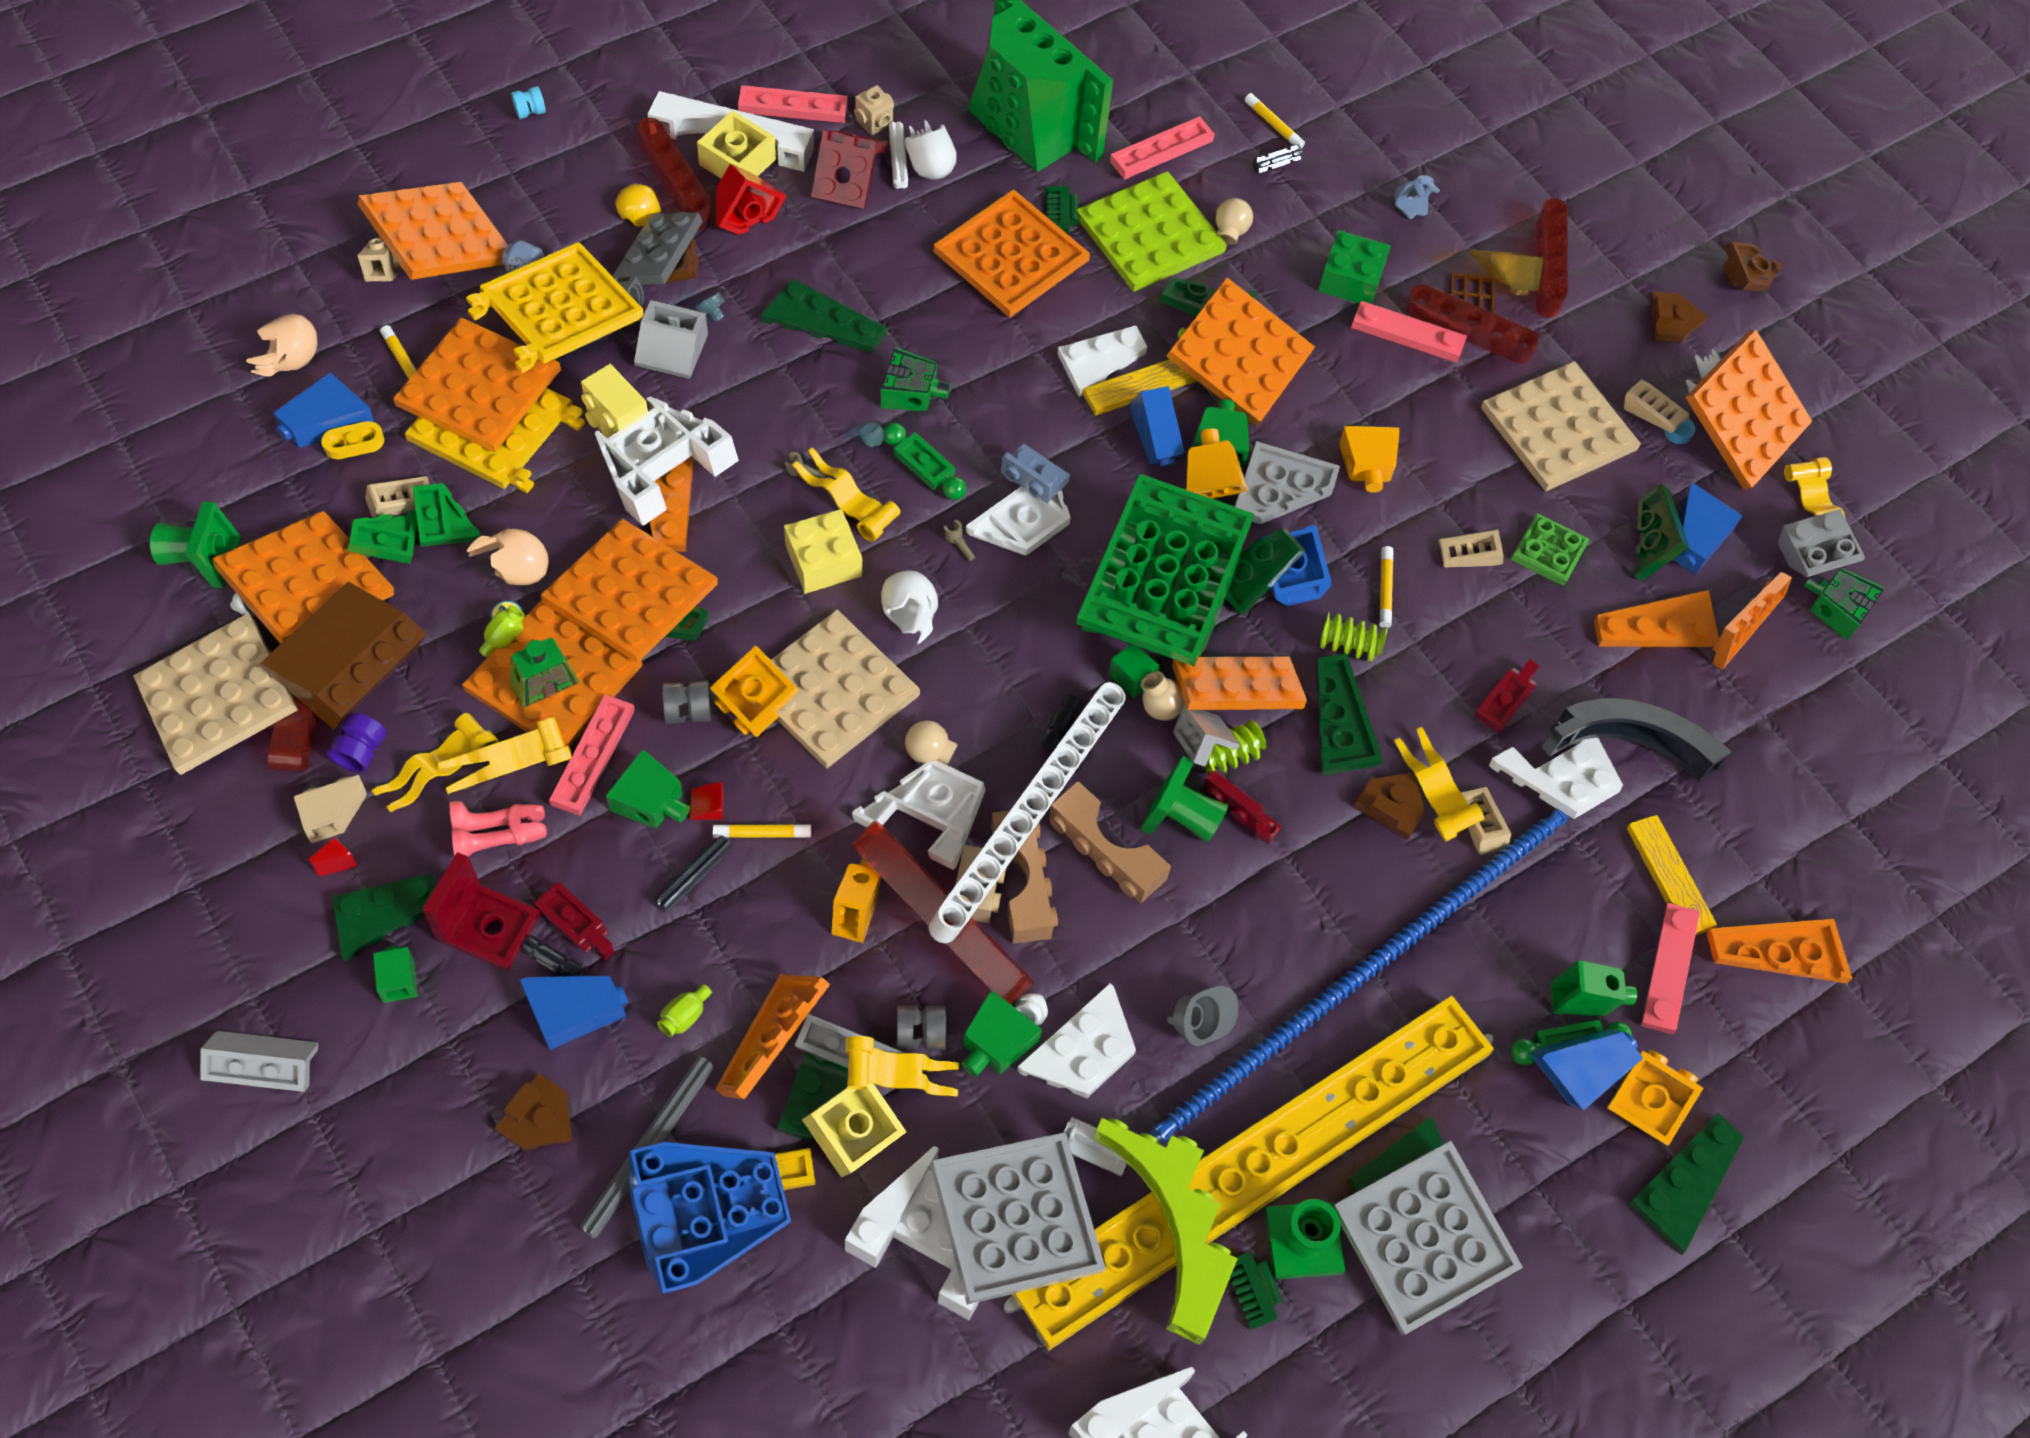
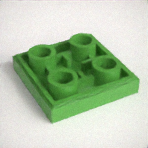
M1536 513L1511 560L1565 586L1590 539Z

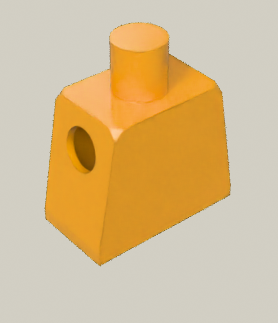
M1344 427L1339 446L1350 480L1365 481L1366 491L1370 493L1381 491L1383 489V482L1391 481L1397 462L1399 428Z
M1217 429L1203 430L1201 432L1202 445L1191 447L1188 450L1186 490L1211 499L1248 492L1236 451L1230 441L1220 442Z
M864 858L861 860L860 865H848L834 898L832 935L860 943L864 942L880 890L881 873L878 871L880 866L875 860Z

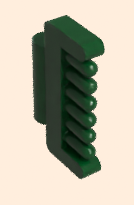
M1048 186L1046 188V198L1048 199L1046 201L1048 204L1046 206L1048 209L1046 212L1048 214L1047 218L1065 233H1069L1070 225L1076 226L1079 224V214L1077 212V209H1079V196L1077 194H1070L1068 186Z
M1251 1253L1236 1257L1238 1258L1234 1267L1236 1269H1233L1230 1278L1241 1274L1245 1275L1231 1280L1230 1283L1232 1286L1245 1282L1248 1283L1235 1288L1234 1293L1239 1295L1250 1290L1252 1291L1239 1296L1237 1301L1244 1303L1255 1298L1254 1301L1243 1304L1241 1310L1246 1312L1256 1307L1259 1308L1244 1315L1246 1320L1253 1319L1249 1321L1248 1329L1255 1330L1275 1322L1277 1314L1274 1307L1283 1303V1300L1267 1262H1261L1256 1265Z

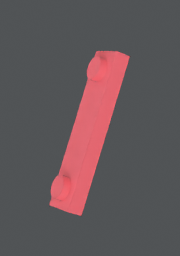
M741 85L738 101V111L745 113L845 123L848 106V96L743 85Z
M1199 116L1112 153L1110 162L1123 179H1127L1213 142L1214 133Z
M1364 301L1360 302L1351 327L1458 363L1467 335Z
M606 694L604 695L549 799L551 806L581 816L635 711L633 704Z
M1667 903L1665 907L1641 1021L1642 1027L1672 1035L1676 1032L1700 915L1698 910Z

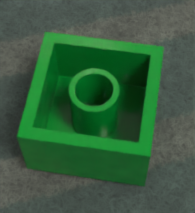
M1338 230L1318 292L1359 304L1361 301L1372 304L1391 245Z

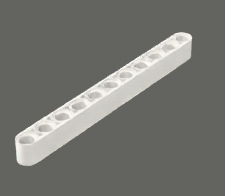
M1105 683L1099 688L940 906L929 924V932L936 941L941 943L952 942L966 925L1123 705L1125 693L1119 685ZM995 849L1000 851L1003 855L998 854L995 851ZM978 872L984 874L986 878L980 876ZM961 895L967 897L970 902L965 901ZM943 919L949 920L953 926L948 925Z

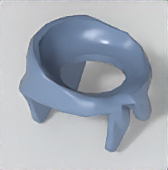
M1421 175L1395 189L1393 193L1395 206L1408 219H1413L1415 215L1426 216L1428 214V197L1430 193H1439L1440 191L1434 185V179L1430 176Z

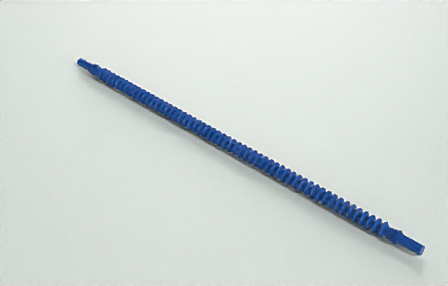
M1554 809L1546 819H1540L1538 824H1533L1532 829H1527L1525 834L1519 836V839H1515L1512 844H1508L1506 850L1502 849L1500 855H1494L1493 860L1487 861V865H1482L1480 870H1475L1474 875L1467 877V881L1463 880L1461 886H1455L1454 891L1448 892V896H1442L1441 902L1436 901L1434 907L1430 906L1428 908V912H1422L1421 917L1414 919V923H1408V928H1402L1401 934L1395 933L1394 939L1389 938L1387 944L1381 945V950L1375 949L1374 955L1370 954L1367 956V961L1361 960L1360 966L1355 965L1353 971H1347V977L1341 976L1339 979L1340 983L1334 982L1333 988H1326V994L1320 993L1319 999L1313 998L1312 1005H1305V1011L1302 1009L1298 1010V1016L1292 1015L1291 1022L1284 1021V1027L1278 1026L1276 1029L1277 1033L1270 1032V1038L1265 1037L1262 1039L1263 1044L1256 1043L1255 1050H1248V1056L1241 1055V1061L1235 1060L1233 1062L1234 1067L1227 1066L1226 1073L1220 1072L1219 1079L1212 1078V1084L1206 1083L1204 1085L1205 1090L1198 1089L1197 1096H1190V1102L1183 1101L1182 1108L1175 1107V1114L1168 1113V1119L1153 1126L1149 1135L1164 1143L1175 1130L1181 1131L1183 1129V1123L1189 1125L1190 1118H1197V1112L1204 1113L1205 1106H1212V1100L1219 1101L1220 1094H1227V1088L1233 1090L1234 1083H1241V1077L1248 1078L1249 1071H1256V1065L1261 1067L1263 1066V1060H1270V1054L1277 1055V1048L1282 1050L1285 1048L1284 1043L1291 1044V1037L1298 1038L1299 1032L1304 1033L1306 1031V1026H1313V1020L1319 1021L1320 1015L1326 1016L1327 1009L1333 1010L1334 1004L1339 1005L1341 1003V998L1347 999L1348 993L1353 994L1355 992V987L1361 988L1362 982L1367 983L1369 977H1375L1376 971L1381 972L1383 969L1382 965L1388 966L1389 960L1395 961L1396 955L1400 956L1403 954V950H1409L1410 944H1416V939L1420 940L1423 938V934H1429L1430 928L1435 929L1437 923H1442L1443 918H1449L1450 913H1455L1457 907L1461 908L1463 906V902H1469L1470 897L1476 896V892H1481L1483 887H1488L1489 881H1495L1496 876L1502 875V871H1508L1509 866L1515 865V861H1520L1522 856H1527L1528 851H1533L1535 846H1539L1541 841H1545L1547 835H1553L1554 829L1565 824L1570 816L1559 809Z

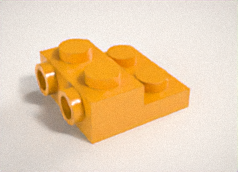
M756 645L710 687L717 696L713 702L725 714L731 710L737 717L733 723L745 735L751 731L756 738L779 717L777 711L799 692V689Z
M1652 1049L1648 1053L1640 1051L1639 1053L1643 1059L1625 1074L1622 1079L1623 1082L1608 1104L1607 1109L1668 1146L1703 1090V1087L1696 1084L1698 1078L1687 1070L1680 1068L1677 1072L1667 1066L1668 1059Z

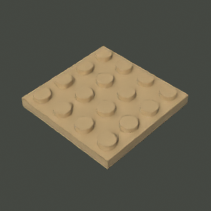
M1575 361L1484 400L1481 409L1545 492L1638 450L1641 444Z
M838 610L771 659L799 689V692L777 711L779 715L777 720L826 769L920 695V688Z
M249 613L133 675L172 765L180 775L298 710L289 691L260 666V663L270 652L254 619Z

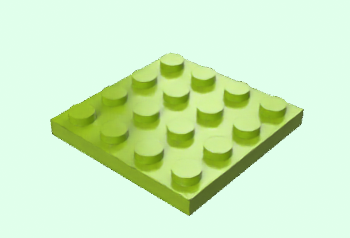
M1168 171L1077 209L1079 222L1133 292L1220 255L1226 250V243L1220 236H1216L1217 232Z

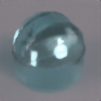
M877 421L867 423L859 431L862 441L870 447L879 446L884 441V431Z

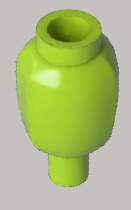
M512 605L507 609L497 612L485 629V642L479 648V652L483 656L489 657L495 649L510 645L523 630L522 620L525 618L524 613Z
M702 984L695 992L682 993L670 1001L660 1012L661 1019L657 1022V1026L662 1033L672 1037L674 1034H682L688 1030L702 1014L703 1002L712 994L709 987Z

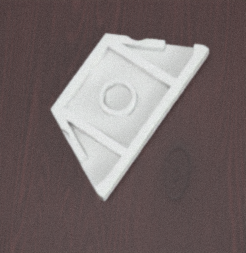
M1021 486L966 525V533L1026 556L1068 526L1071 517L1067 506L1063 502L1062 490L1047 504L1040 498L1031 496Z
M1109 984L1021 1063L1017 1071L1021 1075L1027 1076L1029 1074L1047 1081L1046 1084L1057 1088H1067L1074 1094L1088 1098L1125 1064L1136 1051L1114 986Z

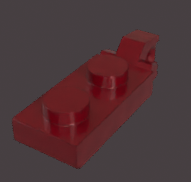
M1529 659L1520 672L1515 668L1509 669L1478 708L1474 716L1500 734L1533 692L1537 683L1531 679L1536 674L1540 665Z
M1212 771L1208 775L1203 787L1205 795L1211 799L1228 804L1227 810L1230 811L1234 820L1243 825L1247 824L1255 832V837L1267 844L1271 843L1280 832L1282 826L1263 812V806L1217 771Z
M557 881L533 903L534 907L549 922L585 953L593 949L596 954L606 961L615 952L612 948L613 944L605 938L609 932L604 927L603 921L560 882Z

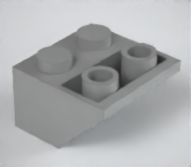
M650 300L640 325L634 360L635 366L690 379L708 336L706 313Z
M1841 509L1784 525L1778 540V546L1788 566L1806 577L1865 559Z

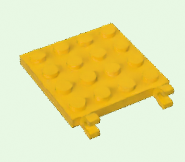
M580 242L480 285L481 293L466 296L467 302L472 306V308L468 309V314L474 320L483 317L487 313L488 308L492 306L525 342L527 346H520L514 349V354L519 358L515 365L521 373L531 369L537 359H540L545 364L629 325L644 316L643 308Z
M546 388L496 452L488 450L421 417H418L405 432V436L408 441L504 490L509 484H512L528 494L533 488L534 482L529 480L532 474L531 471L523 468L524 465L561 421L579 431L584 426L585 420L580 418L583 410L572 405L571 399Z

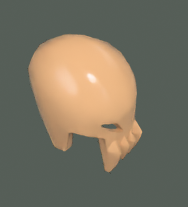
M294 313L283 315L265 324L257 331L262 340H270L267 354L249 358L246 361L255 365L256 369L251 370L252 373L263 376H272L278 371L298 370L307 365L315 355L318 345L317 332L312 323L304 316Z
M506 529L491 537L480 536L467 549V552H470L469 557L500 548V550L491 554V566L495 568V575L502 578L507 584L511 585L538 583L546 575L549 564L548 553L540 540L529 532L519 529Z

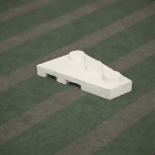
M1132 326L1058 347V356L1078 397H1081L1084 388L1104 382L1112 372L1117 369L1122 370L1145 355L1147 345L1137 326Z

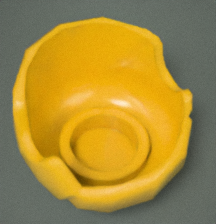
M631 184L620 191L615 201L617 212L622 220L627 218L634 226L638 227L645 225L651 214L661 212L655 192L646 185Z

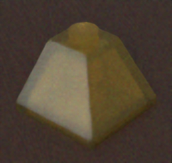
M1470 250V255L1502 287L1512 289L1511 294L1528 295V290L1539 291L1543 257L1515 252Z

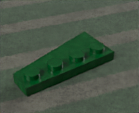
M794 278L789 281L761 314V322L770 325L772 322L784 325V329L796 331V329L811 332L812 337L823 339V337L836 339L837 344L872 353L887 335L886 326Z
M1347 653L1318 658L1316 662L1321 776L1381 766L1383 758Z
M1719 1113L1629 1203L1680 1255L1687 1251L1744 1139V1136Z

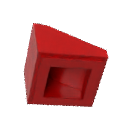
M715 782L691 789L690 820H723V782Z
M336 838L331 839L309 858L318 876L348 870L357 866L352 854Z

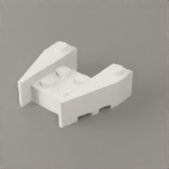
M653 397L646 398L650 411L608 439L599 431L595 432L603 457L625 510L642 526L667 510L659 485L654 482L656 479L691 456L715 477L739 461L732 437L717 423L707 418L703 420L695 418L692 412L684 409L680 412L669 408L666 402Z
M934 1146L863 1208L845 1239V1251L876 1268L892 1239L896 1238L951 1269L939 1292L938 1303L963 1318L970 1320L979 1302L966 1304L930 1167L931 1162L938 1159L939 1148Z
M1192 1367L1100 1401L1077 1420L1069 1431V1435L1072 1438H1219L1180 1390L1194 1374L1195 1370ZM1243 1431L1236 1438H1246L1247 1434Z

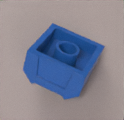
M1316 525L1290 532L1305 549V552L1270 588L1275 599L1285 606L1320 599L1332 585Z

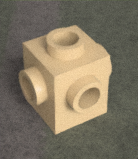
M878 85L863 91L855 97L856 109L854 113L856 121L871 136L888 128L889 124L893 122V99L888 93H884Z
M381 237L371 239L358 254L365 282L393 281L402 270L401 265Z

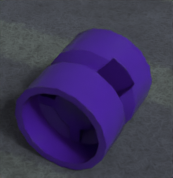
M350 713L342 725V730L340 731L342 735H337L327 750V755L333 762L349 771L364 773L374 757L372 750H376L381 745L387 735V731L379 722L371 717L360 713Z

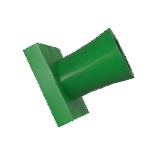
M202 502L194 528L162 522L156 524L150 537V550L154 561L158 565L165 566L192 562L213 588H225L227 581L215 569L213 558L238 548L241 536L215 502Z
M1183 755L1165 778L1139 830L1151 835L1164 818L1168 816L1192 831L1205 843H1208L1220 825L1227 811L1228 804L1211 799L1183 785L1194 764L1191 759Z
M1308 1199L1300 1204L1267 1206L1264 1209L1274 1280L1344 1274L1345 1265L1340 1240L1341 1223L1338 1213L1332 1207L1335 1202Z

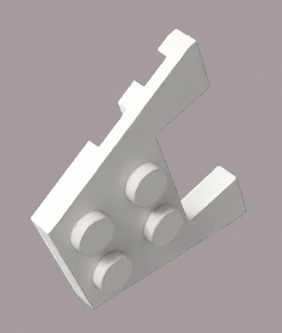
M1598 738L1578 741L1574 743L1575 747L1536 769L1514 747L1492 758L1489 765L1498 773L1502 770L1514 777L1512 781L1519 786L1527 785L1540 793V799L1573 819L1616 795L1623 786Z
M935 760L925 763L901 779V785L889 793L883 791L875 796V802L863 809L860 806L852 812L855 822L875 832L883 826L897 809L944 831L928 850L930 859L954 870L984 796L985 787L983 782Z

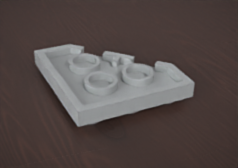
M1256 441L1244 478L1248 492L1239 493L1235 507L1254 513L1252 522L1263 524L1331 496L1340 466Z

